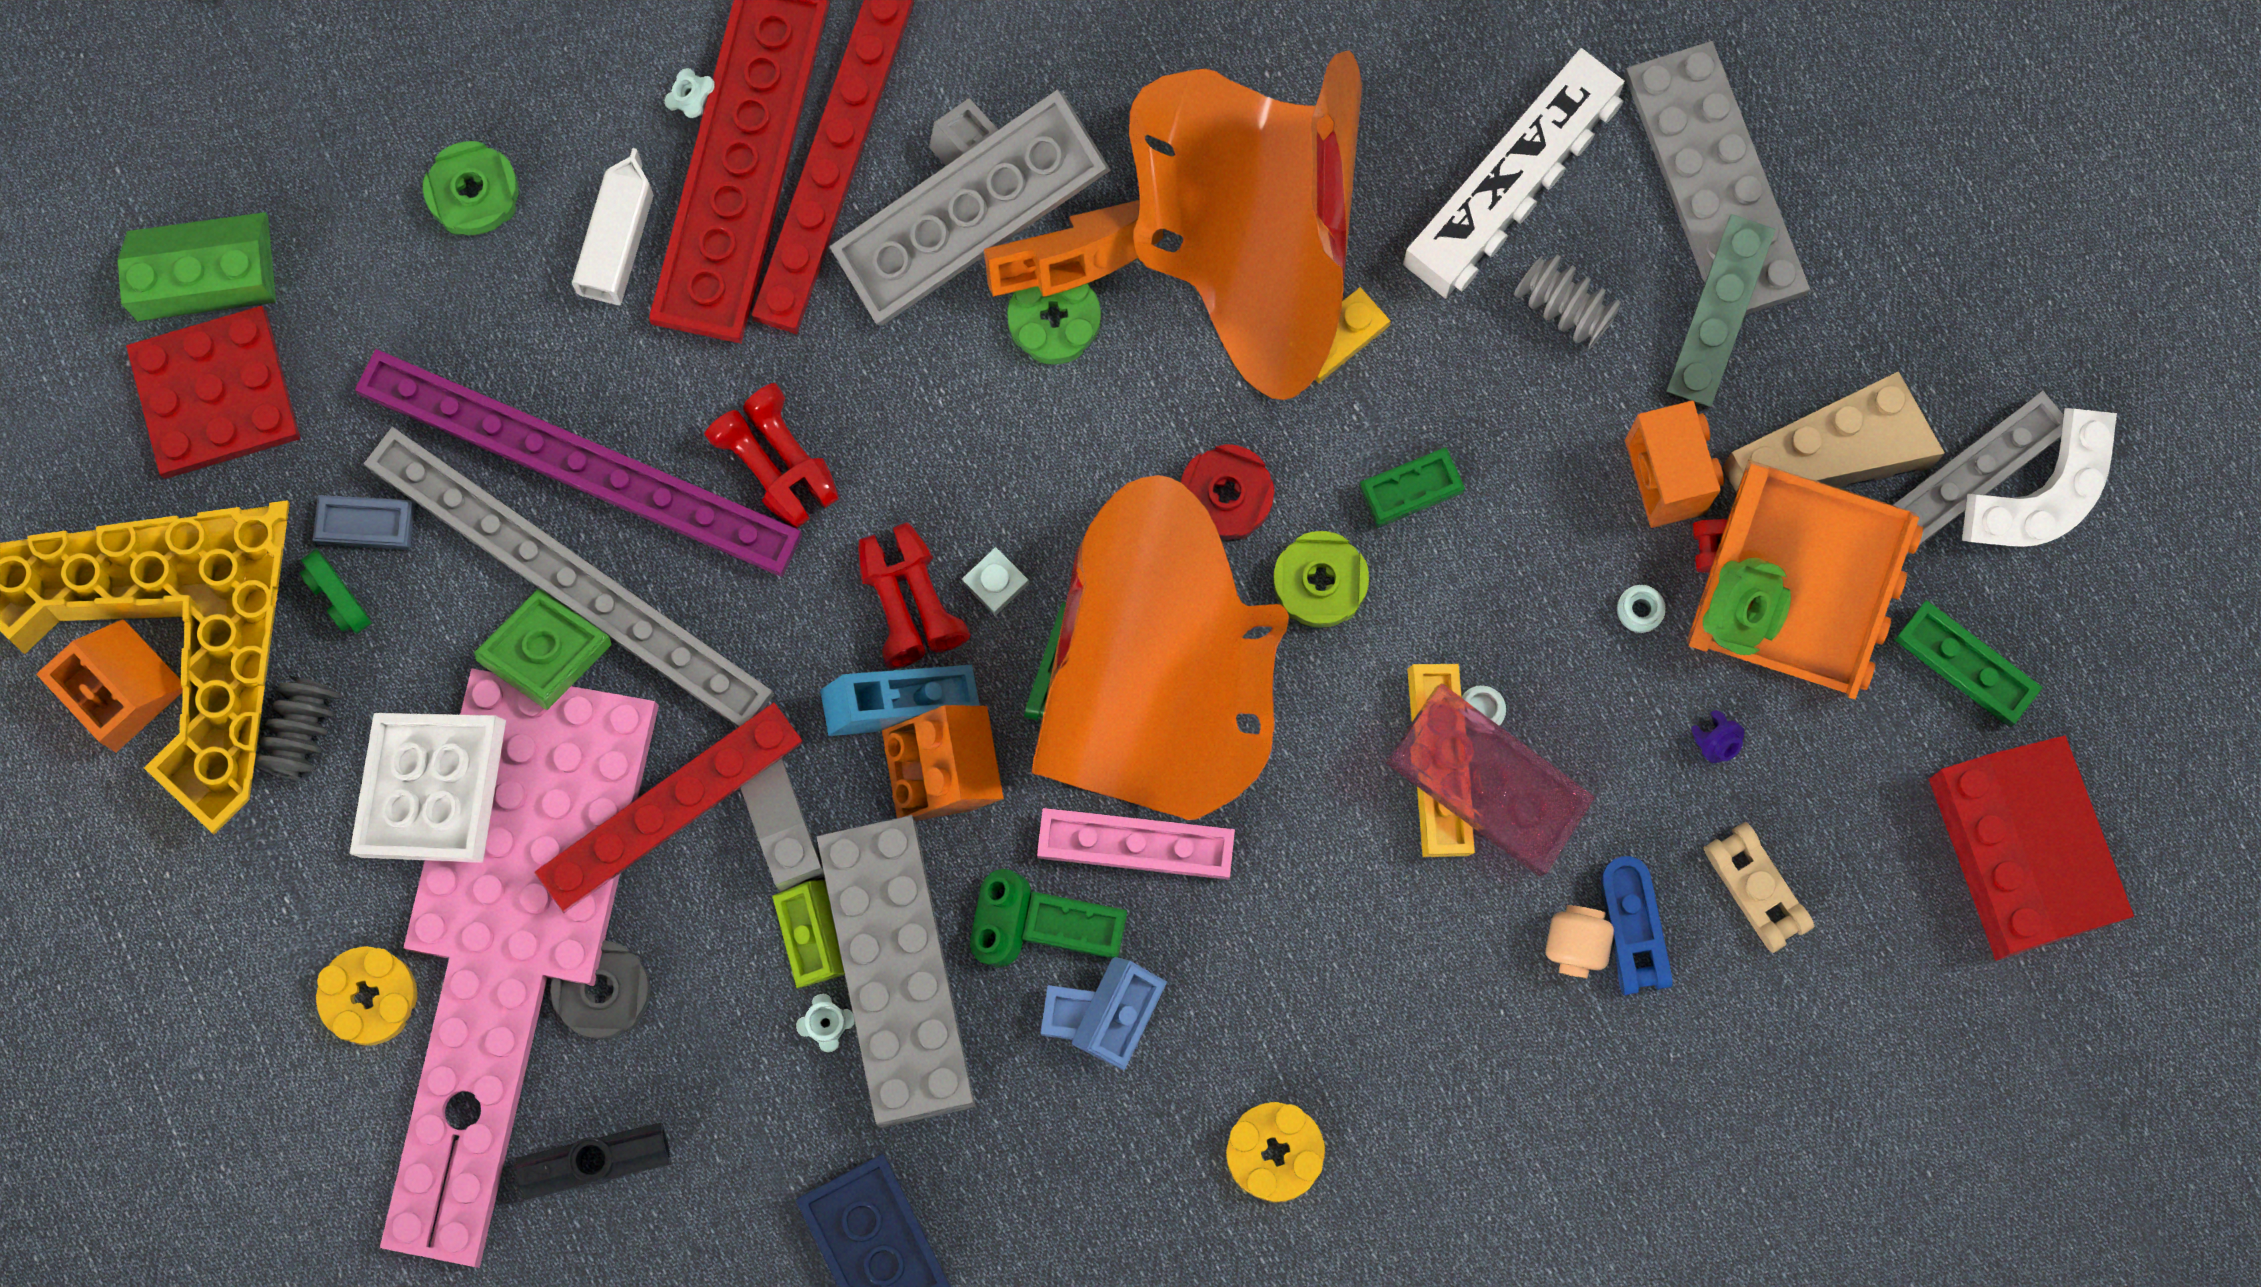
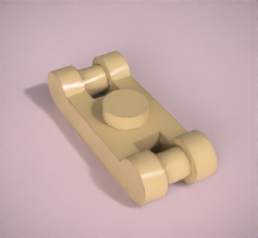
M1743 822L1732 829L1733 835L1723 841L1715 839L1704 846V851L1764 945L1770 952L1775 953L1786 946V939L1796 933L1804 935L1815 926L1807 910L1797 901L1761 846L1760 840L1753 828L1747 822ZM1743 851L1750 864L1738 871L1732 862V857ZM1778 905L1786 917L1774 924L1766 912Z

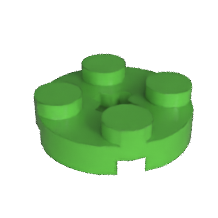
M466 141L445 148L435 157L436 163L431 167L429 175L426 172L423 180V194L432 215L450 233L456 235L487 233L514 216L519 185L513 167L502 153L487 148L483 143ZM473 178L477 185L483 184L482 190L478 191V195L473 198H469L467 195H459V191L466 188L465 181Z
M1088 283L1045 297L1042 296L1039 287L1036 286L1014 292L1009 301L1007 318L1013 341L1024 352L1030 354L1031 358L1045 364H1063L1081 356L1084 350L1091 345L1093 339H1096L1100 330L1101 311L1098 298ZM1050 307H1058L1059 311L1066 312L1068 315L1067 318L1060 319L1059 327H1050L1049 320H1041V315L1047 313Z
M1748 558L1740 563L1737 561L1727 562L1720 571L1719 584L1712 596L1710 607L1703 617L1705 632L1711 634L1718 645L1736 654L1751 655L1758 652L1760 649L1754 646L1758 645L1764 638L1772 641L1780 632L1789 612L1791 592L1790 589L1783 587L1781 576L1787 577L1784 570L1760 558ZM1753 601L1751 609L1747 610L1750 602Z

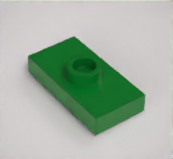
M1447 447L1359 483V488L1377 528L1456 497L1465 491L1463 482Z
M1032 891L1022 939L1026 942L1113 959L1114 957H1119L1128 912L1124 909Z

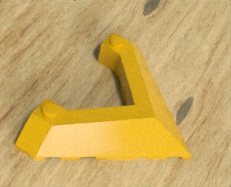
M289 501L269 503V506L243 510L240 507L198 512L197 516L185 518L169 516L96 526V530L75 533L59 531L27 536L28 539L0 543V632L24 654L60 621L182 617L185 625L184 648H182L181 653L183 702L179 734L144 769L214 835L250 800L290 505Z

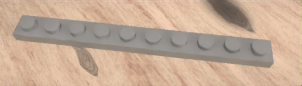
M391 427L363 463L371 472L530 583L603 631L616 643L735 726L740 727L761 712L774 696L771 689L394 427Z

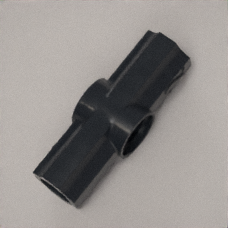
M660 1122L598 1138H583L574 1144L516 1157V1174L523 1199L529 1200L590 1184L602 1185L611 1179L671 1165V1153L663 1123ZM600 1148L605 1155V1164L598 1173L588 1175L582 1167V1159L588 1150Z

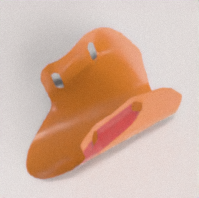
M1350 50L1335 54L1327 65L1316 106L1291 104L1266 97L1227 79L1216 71L1204 68L1158 78L1140 90L1130 109L1129 138L1136 166L1140 203L1139 216L1133 231L1135 252L1139 260L1147 268L1187 281L1197 289L1222 344L1235 367L1249 384L1272 399L1286 400L1294 398L1307 389L1316 379L1330 353L1342 311L1362 93L1359 67ZM1149 135L1170 144L1175 155L1169 156L1152 149L1146 142L1145 136ZM1159 229H1166L1181 235L1183 242L1177 251L1169 252L1152 245V235Z
M1160 475L1143 477L1124 485L1100 509L1089 525L1076 551L1031 773L1141 805L1155 811L1178 816L1186 820H1195L1236 799L1258 778L1268 761L1272 750L1275 726L1273 704L1275 656L1277 646L1287 631L1289 615L1287 609L1281 604L1247 606L1241 602L1222 541L1207 509L1189 489L1170 477ZM1254 627H1272V630L1261 638H1242ZM1240 713L1256 715L1261 724L1259 734L1241 732L1237 725V715Z

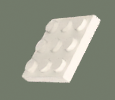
M374 713L349 854L360 858L483 863L506 720L496 715Z

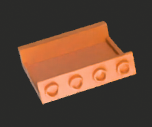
M1748 459L1687 637L1688 646L1705 652L1711 649L1844 692L1848 698L1856 700L1859 688L1867 690L1873 677L1875 663L1869 660L1875 643L1883 645L1887 637L1891 618L1885 616L1890 600L1891 598L1898 600L1904 589L1907 572L1901 571L1907 552L1915 554L1923 534V527L1917 525L1920 517L1915 512ZM1748 558H1760L1784 570L1787 577H1781L1783 579V587L1790 589L1791 592L1790 608L1784 625L1772 641L1764 638L1758 645L1754 646L1760 649L1758 652L1751 655H1739L1718 645L1714 637L1705 632L1703 617L1710 607L1712 596L1719 584V574L1722 567L1729 561L1740 563ZM1753 601L1750 602L1747 610L1751 609Z

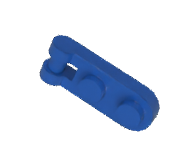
M1621 856L1613 859L1605 867L1601 875V891L1607 920L1614 927L1612 944L1621 992L1623 995L1639 993V988L1655 985L1657 990L1672 987V974L1650 872L1641 860L1632 856ZM1649 952L1651 966L1636 969L1633 955Z

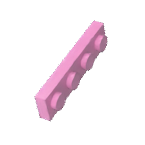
M1043 808L1037 858L1229 880L1235 829Z

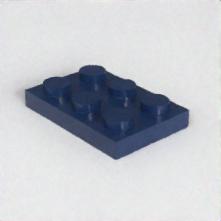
M884 1153L795 1199L838 1287H951Z

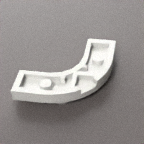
M2065 408L2059 457L2052 476L2042 488L2028 496L2007 498L1967 494L1962 541L2007 546H2034L2057 539L2077 526L2094 507L2105 486L2112 457L2117 413Z

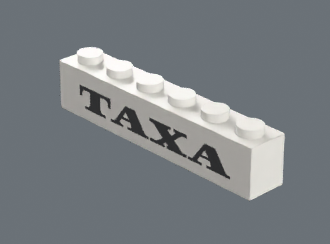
M1580 48L1407 248L1403 266L1445 299L1455 288L1463 291L1478 273L1479 269L1475 265L1483 255L1487 254L1489 257H1492L1504 244L1508 237L1504 231L1513 220L1520 224L1531 213L1537 203L1533 197L1543 186L1550 190L1560 179L1566 169L1562 163L1568 156L1573 153L1578 157L1586 149L1595 135L1591 132L1592 128L1600 119L1607 123L1616 114L1623 103L1619 95L1625 81L1584 49Z

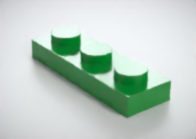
M1927 600L1922 603L1894 639L2010 728L2018 721L2043 688Z

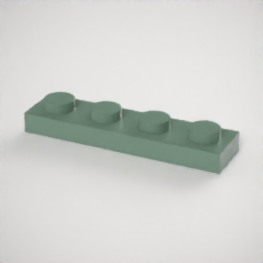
M1734 214L1729 216L1666 393L1689 401L1694 400V403L1709 408L1712 406L1776 229Z

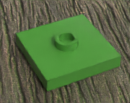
M538 588L474 652L476 661L545 710H548L612 644L607 634Z

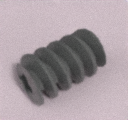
M290 676L295 682L280 683L278 691L289 700L274 701L271 707L282 718L268 719L265 727L276 737H262L259 741L260 747L270 755L255 756L254 765L268 773L306 783L299 777V773L315 772L316 766L305 759L306 754L322 752V748L314 743L311 738L312 736L328 735L329 730L317 722L318 718L334 717L335 712L328 708L324 701L325 699H340L341 694L328 686L312 680Z

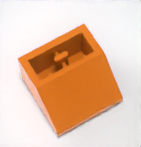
M124 619L72 641L36 674L101 744L116 753L183 693L181 679Z
M943 705L882 730L897 818L912 815L914 821L973 811L1004 799L987 706Z

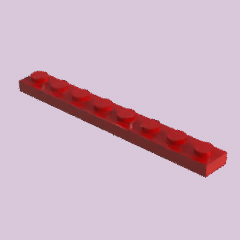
M914 0L863 1L751 315L755 322L798 334L914 6Z

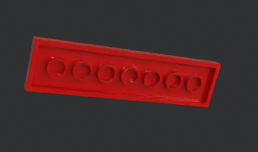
M829 0L733 1L713 75L715 87L713 92L708 94L650 311L649 321L651 325L742 344L828 14Z

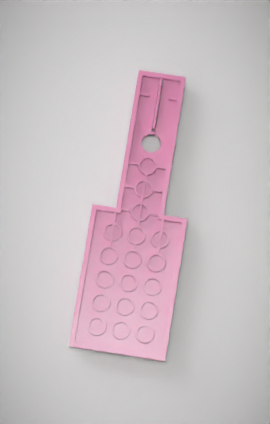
M471 668L460 715H496L506 720L483 863L425 860L403 948L411 952L448 958L449 962L380 1248L480 1268L547 978L553 977L569 982L595 985V972L599 968L603 940L605 941L620 876L618 874L563 913L537 878L534 871L638 798L659 707L655 701L571 686L548 710H545L493 672ZM471 1092L481 1104L480 1117L476 1124L470 1125L467 1129L456 1130L449 1125L446 1119V1105L455 1094ZM455 1135H459V1140H455V1143H454V1147H453V1151H452V1156H451V1160H450V1164H449V1168H448V1173H447V1177H446V1181H445V1185H444V1189H443V1194H442V1198H441V1202H440V1206H439V1210H438V1215H437V1219H436V1223H435V1227H434V1232H433V1236H432V1240H431V1244H430V1248H429V1243H430V1239H431V1235H432V1231H433V1226H434V1222H435V1218H436V1214H437V1209H438V1205H439V1201H440V1197H441V1193H442V1188H443V1184H444V1180H445V1176H446V1172H447V1167H448V1163H449V1159H450V1155H451V1150H452L454 1138H455Z

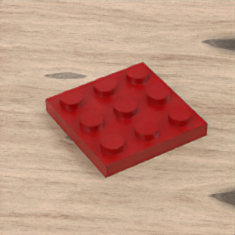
M262 305L126 345L159 475L164 479L301 439L268 314Z

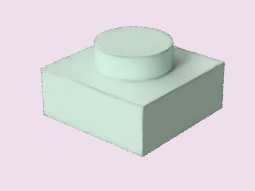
M995 547L962 578V584L996 616L1029 585V580Z

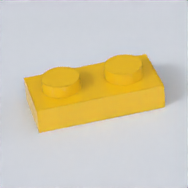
M1361 287L1342 301V311L1334 342L1325 364L1315 379L1318 384L1390 326L1391 321Z

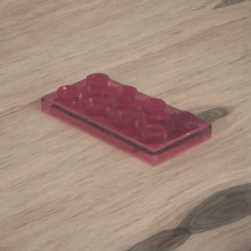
M1442 683L1434 688L1385 762L1539 877L1548 873L1595 798Z

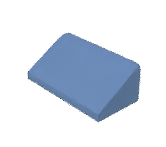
M1114 957L1072 1040V1045L1125 1070L1167 981L1130 960Z

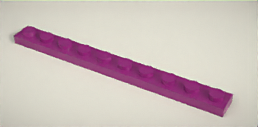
M377 349L372 354L355 388V391L361 397L782 578L803 536L802 532L798 529Z

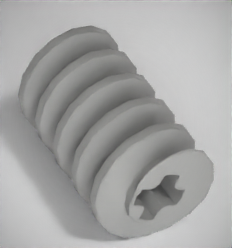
M1556 254L1547 261L1543 260V256H1541L1523 277L1514 292V296L1521 298L1532 292L1528 306L1535 310L1547 303L1543 318L1548 321L1562 314L1558 329L1565 332L1576 325L1573 340L1576 343H1580L1591 336L1588 346L1589 351L1616 317L1621 301L1616 299L1607 306H1604L1602 302L1606 290L1603 287L1590 295L1587 291L1591 278L1587 276L1575 284L1572 282L1576 270L1575 266L1572 265L1560 273L1557 270L1561 259L1559 254Z

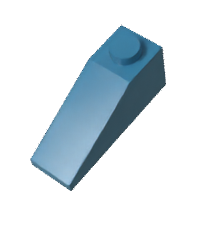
M972 665L843 674L820 690L828 736L882 731L943 705L980 706Z

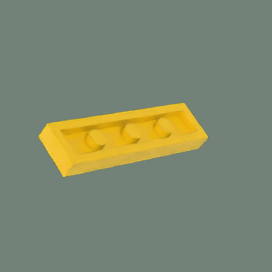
M1413 664L1407 668L1422 855L1423 857L1470 856L1475 853L1459 664Z

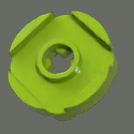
M1328 531L1309 532L1295 539V542L1290 544L1285 551L1283 550L1278 557L1274 569L1273 586L1277 600L1287 609L1289 618L1311 627H1332L1353 618L1365 599L1369 585L1368 566L1362 554H1359L1356 548L1349 544V540L1339 534ZM1317 568L1326 569V576L1334 577L1335 583L1327 585L1325 591H1318L1314 584L1308 583L1307 577L1315 576Z

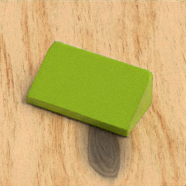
M826 880L808 881L772 895L796 988L844 976L845 972Z

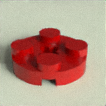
M1232 444L1215 446V449L1206 451L1202 455L1200 453L1194 457L1183 472L1181 483L1207 509L1221 540H1242L1248 538L1253 531L1263 525L1271 512L1275 489L1273 480H1271L1270 473L1265 468V463L1262 459L1247 448ZM1227 481L1235 484L1234 492L1240 495L1237 500H1230L1228 504L1220 502L1219 495L1213 492L1216 486L1224 487Z

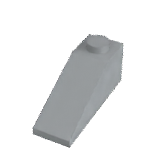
M781 758L743 785L741 791L774 883L778 890L783 892L805 882L825 877L812 836Z

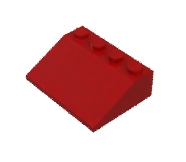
M2066 735L1968 760L1943 768L1929 778L1931 788L1996 961L2134 917Z

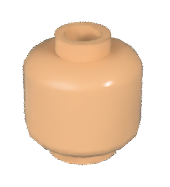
M1567 905L1565 912H1558L1553 915L1545 952L1551 961L1560 963L1559 973L1588 979L1589 970H1602L1607 966L1614 927L1609 921L1604 920L1605 912Z

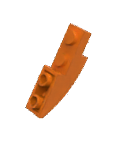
M1139 200L1069 216V229L985 248L987 281L992 296L1038 286L1042 296L1045 297L1092 282L1138 258L1134 249L1133 231L1139 216ZM1163 229L1157 230L1152 235V245H1156L1164 238Z

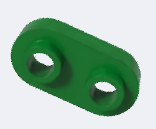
M317 548L301 559L306 568L300 571L299 574L315 595L324 591L333 605L326 610L342 632L351 627L356 634H359L373 623Z
M1009 869L995 870L984 879L979 892L970 938V947L974 957L978 961L995 968L1008 966L1018 957L1022 947V938L1031 900V887L1028 881L1022 875ZM1002 886H1005V893L1003 897L998 900V891ZM995 933V943L988 947V939L991 934Z

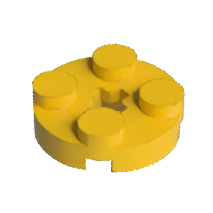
M366 946L345 951L334 958L329 966L323 968L317 979L316 1004L320 1018L325 1026L340 1039L364 1046L384 1043L401 1033L407 1025L405 1022L410 1017L412 1008L415 1009L417 1002V985L411 970L400 959L381 948ZM365 983L369 988L377 987L379 989V995L372 998L374 1006L366 1009L362 1003H355L354 999L355 995L359 993V987Z
M1279 1102L1264 1103L1245 1112L1232 1128L1226 1149L1227 1165L1238 1186L1255 1198L1273 1203L1295 1199L1309 1190L1322 1171L1325 1156L1324 1140L1315 1121L1299 1107ZM1275 1138L1278 1144L1286 1143L1289 1147L1290 1152L1283 1156L1285 1163L1281 1166H1276L1273 1160L1264 1161L1261 1152L1268 1149L1267 1140Z

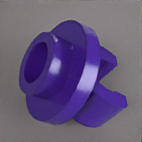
M1714 710L1710 713L1713 724L1716 726L1712 732H1703L1696 724L1691 727L1695 743L1702 748L1703 756L1711 763H1719L1733 759L1740 752L1745 732L1744 728L1737 721H1727L1723 713Z

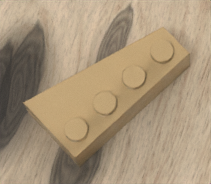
M1898 371L1731 452L1722 468L1736 494L1748 459L1827 485L1842 488L1848 484L1870 479L1875 481L1893 477L1898 473L1931 469L1945 452Z

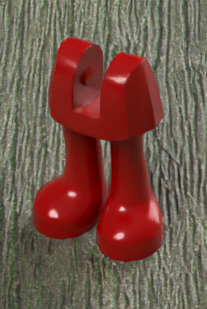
M771 383L762 387L747 399L743 405V412L751 423L764 435L790 470L784 474L779 471L755 439L748 424L738 410L729 411L716 419L706 429L704 436L714 447L731 450L740 457L766 490L761 501L783 521L798 529L810 518L801 505L800 500L790 490L791 486L802 480L811 495L815 497L824 509L838 501L839 494L824 459L810 458L787 428L781 414L785 402L784 394L776 383Z
M908 522L892 527L896 537V546L898 552L903 556V562L887 567L884 558H886L885 554L878 545L875 534L859 539L858 542L859 569L862 583L875 587L887 619L889 635L882 648V658L885 666L889 669L909 666L923 658L926 653L920 634L912 621L898 584L901 581L907 580L931 651H949L961 646L970 638V632L965 622L947 613L942 606L927 570V566L934 557L926 543Z

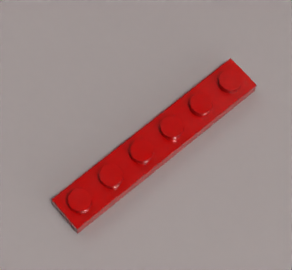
M772 703L534 871V873L561 911L565 913L800 746L803 740L777 705Z

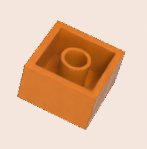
M1694 400L1638 414L1625 439L1650 528L1705 515L1721 491L1720 486L1724 484L1720 462L1717 458L1711 459L1706 442L1710 441L1707 419L1703 413L1697 414Z

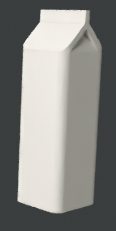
M635 148L632 149L630 157L610 167L604 174L572 280V285L578 295L615 305H621L654 196L651 186L642 171L643 165L638 150Z

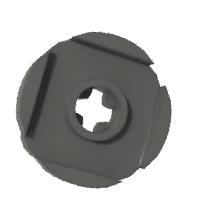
M604 940L601 947L602 955L599 968L595 972L596 981L594 985L598 984L600 977H606L607 984L614 987L613 994L606 996L604 1003H597L596 997L588 994V989L591 985L564 981L553 977L551 981L552 1004L563 1023L579 1035L595 1040L616 1038L634 1029L646 1012L651 995L649 975L641 960L624 946Z

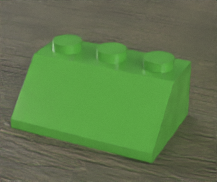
M266 212L131 230L126 233L118 257L121 304L137 321L276 302L269 221Z

